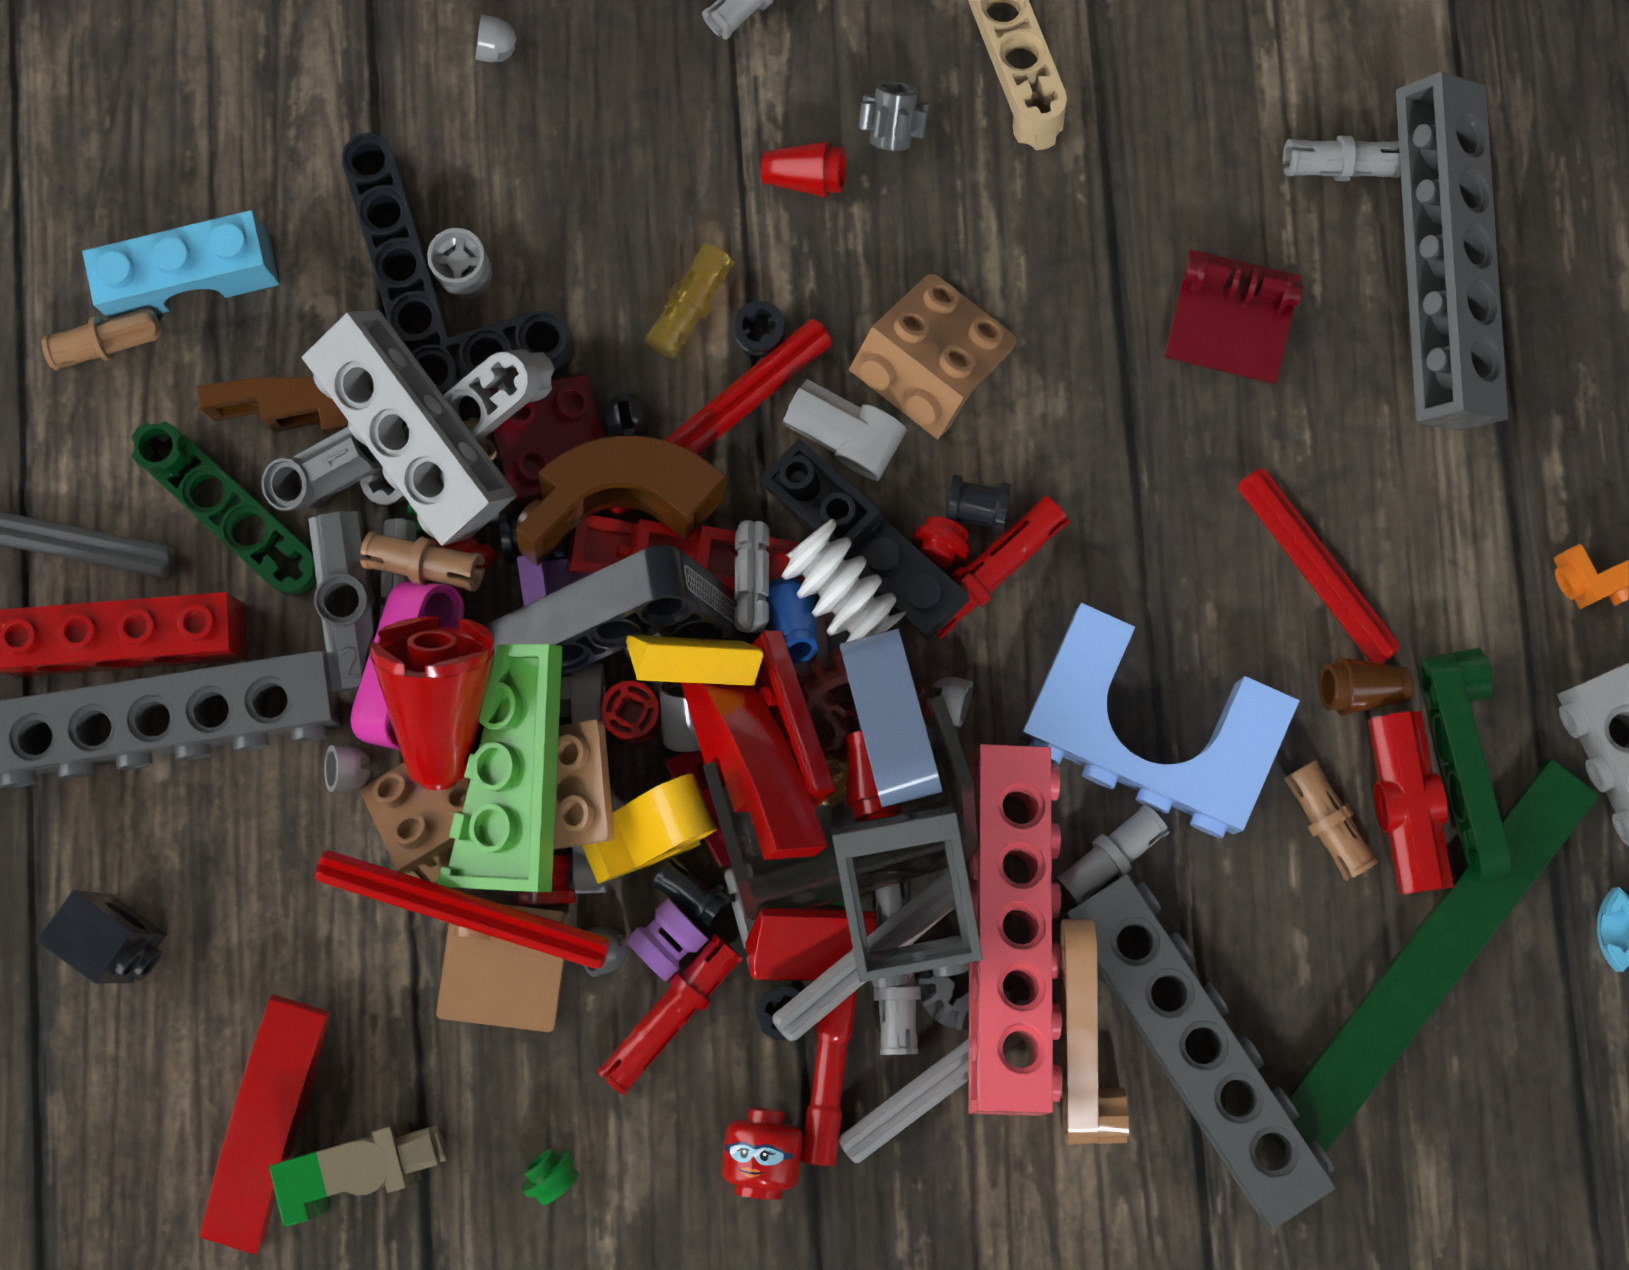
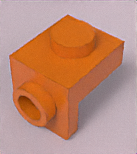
M1581 544L1575 545L1554 557V562L1557 566L1555 570L1557 583L1567 598L1575 600L1579 609L1608 596L1614 606L1629 599V560L1597 574Z

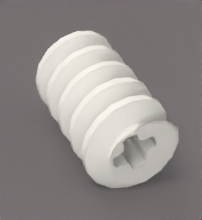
M834 519L829 520L786 555L790 561L781 575L784 580L800 575L806 578L798 590L797 596L800 599L816 593L820 596L819 601L811 612L814 617L830 612L835 614L833 621L826 631L830 636L847 630L850 633L846 641L848 642L886 632L907 613V611H903L891 616L888 615L896 602V597L893 593H887L874 598L873 595L881 584V578L878 574L862 579L858 578L867 561L863 556L846 561L843 559L852 543L848 537L829 542L828 539L837 524Z

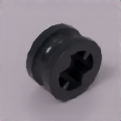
M756 300L745 304L739 309L734 318L733 328L737 345L744 353L752 357L763 358L784 342L785 322L782 313L775 305L767 301ZM759 317H765L768 319L769 329L776 328L774 334H763L760 342L751 340L750 329L744 330L745 325H755Z

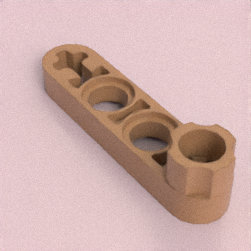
M1093 918L1062 919L1060 928L1062 959L1061 1042L1062 1115L1066 1145L1127 1143V1137H1129V1115L1125 1089L1098 1088V977L1095 923Z

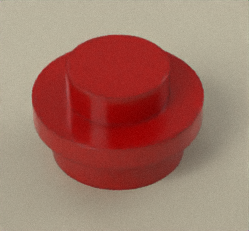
M936 516L929 517L925 520L923 526L915 530L912 544L937 567L948 568L952 564H961L966 561L969 553V546L966 543L969 534L963 526L953 520Z

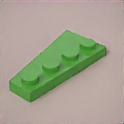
M551 644L497 645L478 720L484 726L479 748L476 753H470L464 777L469 778L470 783L463 811L455 812L449 837L455 839L449 866H441L437 884L449 888L552 892L562 646Z

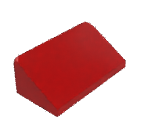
M761 908L745 942L750 975L756 980L815 981L853 949L846 910ZM862 911L868 937L875 931L877 917L875 912Z

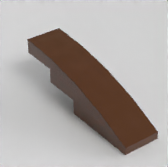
M313 377L250 378L196 386L199 408L214 422L260 413V419L274 433L321 424L322 431L328 437L348 426L347 418L333 399L327 397L319 390ZM368 382L369 388L373 393L374 383ZM403 421L404 428L407 426V423L405 421Z

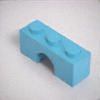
M252 210L82 251L93 305L108 319L143 308H151L156 315L170 312L168 298L190 290H216L227 298L280 285L269 232Z

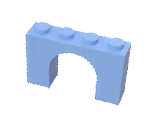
M1081 603L1073 615L1019 738L1030 742L1029 746L1051 747V763L1059 765L1064 757L1083 766L1084 769L1081 775L1096 784L1114 789L1116 783L1119 782L1139 791L1135 800L1143 805L1150 806L1156 811L1168 814L1172 806L1192 815L1190 825L1204 833L1217 838H1223L1226 831L1231 834L1244 831L1300 700L1244 676L1234 684L1208 744L1199 755L1189 761L1177 764H1157L1144 760L1130 752L1119 741L1110 725L1107 713L1109 686L1135 626Z

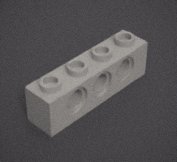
M379 309L347 312L301 357L313 372L316 386L327 397L333 399L347 418L351 433L357 440L367 445L382 465V471L388 483L396 490L402 492L418 514L417 519L420 526L428 535L437 539L441 546L471 538L518 496ZM369 374L371 375L374 382L373 393L371 392L368 384ZM403 421L407 423L409 428L408 440L403 433ZM438 467L442 470L444 475V488L438 481Z
M1628 662L1557 694L1562 704L1559 707L1561 721L1573 738H1579L1589 758L1585 763L1587 773L1594 786L1600 792H1606L1616 812L1612 816L1614 827L1621 840L1627 846H1629V738L1625 747L1616 744L1610 736L1609 724L1612 718H1617L1626 725L1629 733Z

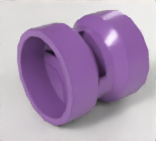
M669 898L655 910V919L647 927H637L625 939L636 954L665 982L679 970V961L688 952H697L709 940ZM661 927L679 944L677 948L659 931Z

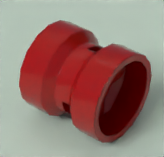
M634 680L621 681L612 686L604 695L600 706L601 719L610 733L620 742L630 745L644 744L653 739L660 731V702L655 693L644 683Z

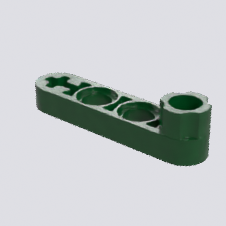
M166 421L156 425L145 422L136 429L131 437L134 442V451L131 456L137 465L147 471L270 586L288 596L303 595L314 588L317 581L313 552L189 438ZM165 444L172 448V452L166 459L161 461L162 458L157 451ZM201 460V464L196 466L198 461ZM186 464L191 468V470L188 471L183 477L179 473V471L182 470ZM208 478L219 479L224 488L223 497L220 502L209 508L199 507L194 497L198 484ZM247 516L261 517L265 525L262 539L250 546L239 544L235 535L238 523ZM282 535L284 537V540L278 542L279 537ZM274 547H277L293 561L298 560L302 556L303 559L298 565L300 570L304 572L301 578L294 580L288 576L280 581L285 571L267 554ZM264 556L262 563L259 564L258 559Z
M1474 648L1421 658L1418 663L1420 689L1468 869L1476 881L1507 876L1511 868L1510 851L1470 702L1490 699L1493 695V675L1488 657L1483 654L1481 648Z

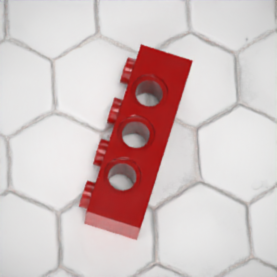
M228 592L0 609V672L15 678L247 660L245 603Z

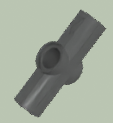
M339 511L308 518L317 581L314 605L318 615L322 618L332 692L355 691L359 689L370 655L371 640L374 641L377 633L375 615L378 610V598L375 590L371 587L369 569L363 568L360 559L367 557V555L360 554L365 538L362 514L359 511ZM354 587L359 596V605L350 616L340 617L334 607L336 595L343 588Z

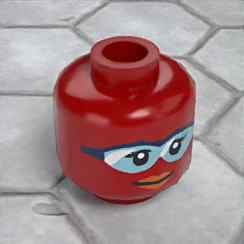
M751 1107L748 1110V1119H736L728 1124L725 1131L721 1173L725 1181L735 1185V1195L755 1199L779 1200L782 1199V1190L791 1189L797 1184L803 1136L798 1127L784 1123L785 1111Z

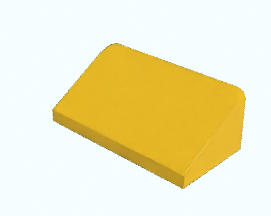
M627 635L626 639L637 680L750 686L755 684L763 658L761 648L738 640Z

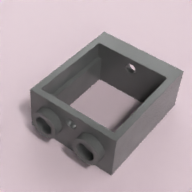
M952 804L831 827L859 983L872 981L875 988L893 987L908 982L910 980L909 973L933 969L935 976H952L970 970L969 962L983 960L957 815ZM943 841L960 936L870 952L852 857Z

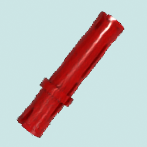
M1044 495L1028 513L1015 522L976 560H973L966 568L959 566L952 573L953 581L967 592L970 601L936 634L939 639H942L975 607L979 605L983 608L990 602L991 598L989 595L1007 577L1012 575L1041 549L1050 538L1070 523L1066 514L1051 498Z
M717 934L711 937L709 943L682 974L676 972L668 980L671 984L670 988L605 1063L598 1067V1074L604 1079L607 1077L606 1082L620 1094L627 1095L632 1085L698 1009L704 1012L712 1003L709 999L710 995L735 966L743 961L744 958L738 952L733 951L734 948Z

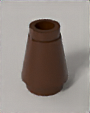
M1339 657L1335 663H1327L1321 669L1319 678L1320 698L1326 710H1336L1341 716L1397 704L1398 702H1408L1413 693V679L1407 667H1396Z

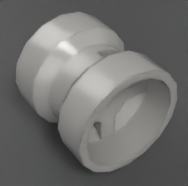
M451 228L437 234L431 241L427 252L428 265L444 292L453 298L461 300L473 299L484 293L490 285L493 276L492 263L475 234L466 229ZM469 267H471V269L463 275V272L467 271Z

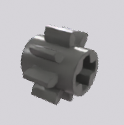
M886 81L876 85L875 95H863L858 128L870 130V144L885 150L902 151L911 147L912 137L924 138L929 104L917 102L919 91L916 87L902 82Z

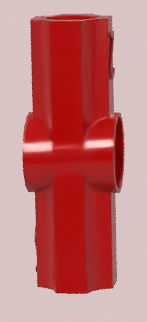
M1406 711L1370 718L1367 721L1378 777L1373 789L1374 806L1381 830L1384 833H1388L1399 895L1454 887L1443 825L1447 822L1448 817L1447 798L1440 776L1432 771L1422 711Z

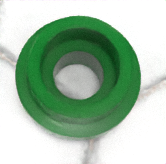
M552 1149L544 1151L524 1169L523 1173L527 1179L523 1183L521 1191L527 1198L535 1197L542 1206L553 1202L577 1180L579 1173L572 1165L575 1158L568 1150L557 1154Z

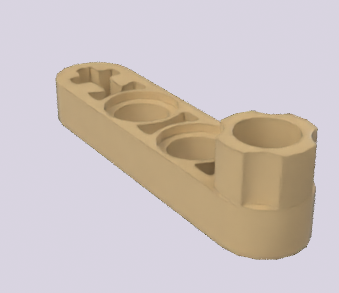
M968 0L1013 114L1012 127L1015 138L1019 143L1029 144L1035 150H1044L1054 146L1056 136L1059 132L1063 131L1067 96L1029 0ZM997 3H1008L1014 6L1019 14L1009 22H999L991 18L987 10ZM1015 49H1025L1036 56L1037 62L1029 68L1019 69L1011 66L1006 60V56ZM1038 83L1037 92H1032L1031 86Z

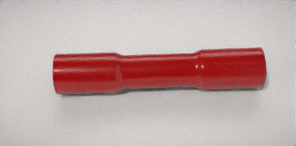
M857 990L817 1023L818 1045L811 1101L806 1110L800 1160L803 1163L836 1166L842 1120L841 1095L847 1045L852 1036Z

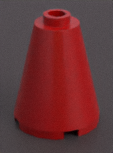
M424 616L401 620L384 626L378 631V643L371 640L370 644L371 660L408 776L411 780L420 783L423 788L428 790H446L462 780L465 775L469 755L473 752L479 725L478 720L487 689L495 648L494 635L486 626L469 619L459 618V628L440 627L439 616Z

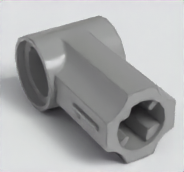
M808 379L798 388L783 419L785 427L834 452V457L841 464L855 473L875 481L881 478L907 431L900 421L888 413L870 405L863 404L860 408Z

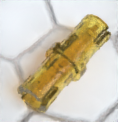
M704 243L681 282L673 284L667 295L670 299L656 323H654L649 333L645 336L644 341L664 356L676 359L693 327H695L700 318L705 319L712 308L709 303L721 282L734 266V261L729 259V256L722 250Z

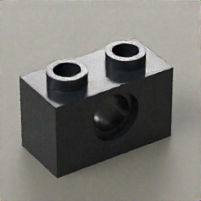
M73 890L36 941L94 984L132 983L135 978L138 980L145 978L156 966L162 955V951L158 947L167 934L112 894Z

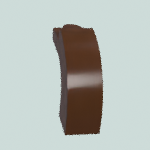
M616 436L587 442L561 454L538 473L541 498L544 500L535 499L524 509L517 521L516 532L519 552L538 566L582 520L598 511L615 507L634 508L647 512L687 541L724 501L725 475L695 453L660 439L642 436Z

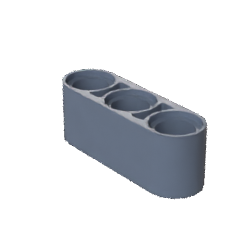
M899 629L839 644L882 808L941 793L942 787Z

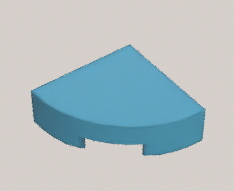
M1620 887L1612 888L1608 892L1600 906L1597 918L1599 946L1605 959L1615 972H1623L1629 966V896Z

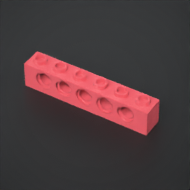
M980 744L970 756L969 887L983 960L969 962L968 1114L1042 1116L1053 1113V1102H1059L1061 1099L1062 1071L1060 1065H1053V1040H1059L1061 1035L1062 1012L1059 1003H1052V979L1059 978L1062 962L1060 944L1052 942V919H1058L1061 909L1059 883L1052 882V859H1058L1061 833L1059 824L1051 823V800L1057 801L1059 797L1060 769L1058 765H1051V747ZM1004 798H1017L1026 805L1029 813L1027 823L1018 824L1008 819L1003 810ZM1005 856H1016L1026 863L1029 871L1027 883H1015L1006 876L1003 870ZM1006 915H1017L1026 922L1029 929V937L1026 944H1017L1007 938L1003 930V920ZM1014 974L1020 976L1027 983L1029 998L1025 1005L1013 1004L1006 998L1003 991V981L1006 975ZM1008 1035L1019 1036L1026 1042L1029 1048V1059L1023 1068L1011 1065L1003 1054V1043Z

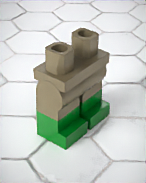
M405 1121L373 1131L372 1135L270 1165L269 1171L283 1228L308 1221L329 1211L330 1206L327 1197L346 1191L347 1193L360 1196L368 1195L383 1187H386L387 1193L406 1188L422 1180L420 1170L438 1165L448 1160L449 1156L440 1124L410 1133L408 1123Z

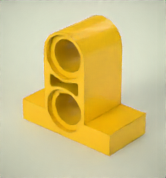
M693 773L665 782L612 812L614 839L609 842L582 845V848L597 884L666 860L674 855L677 856L688 852L701 844L699 840L717 831V827Z

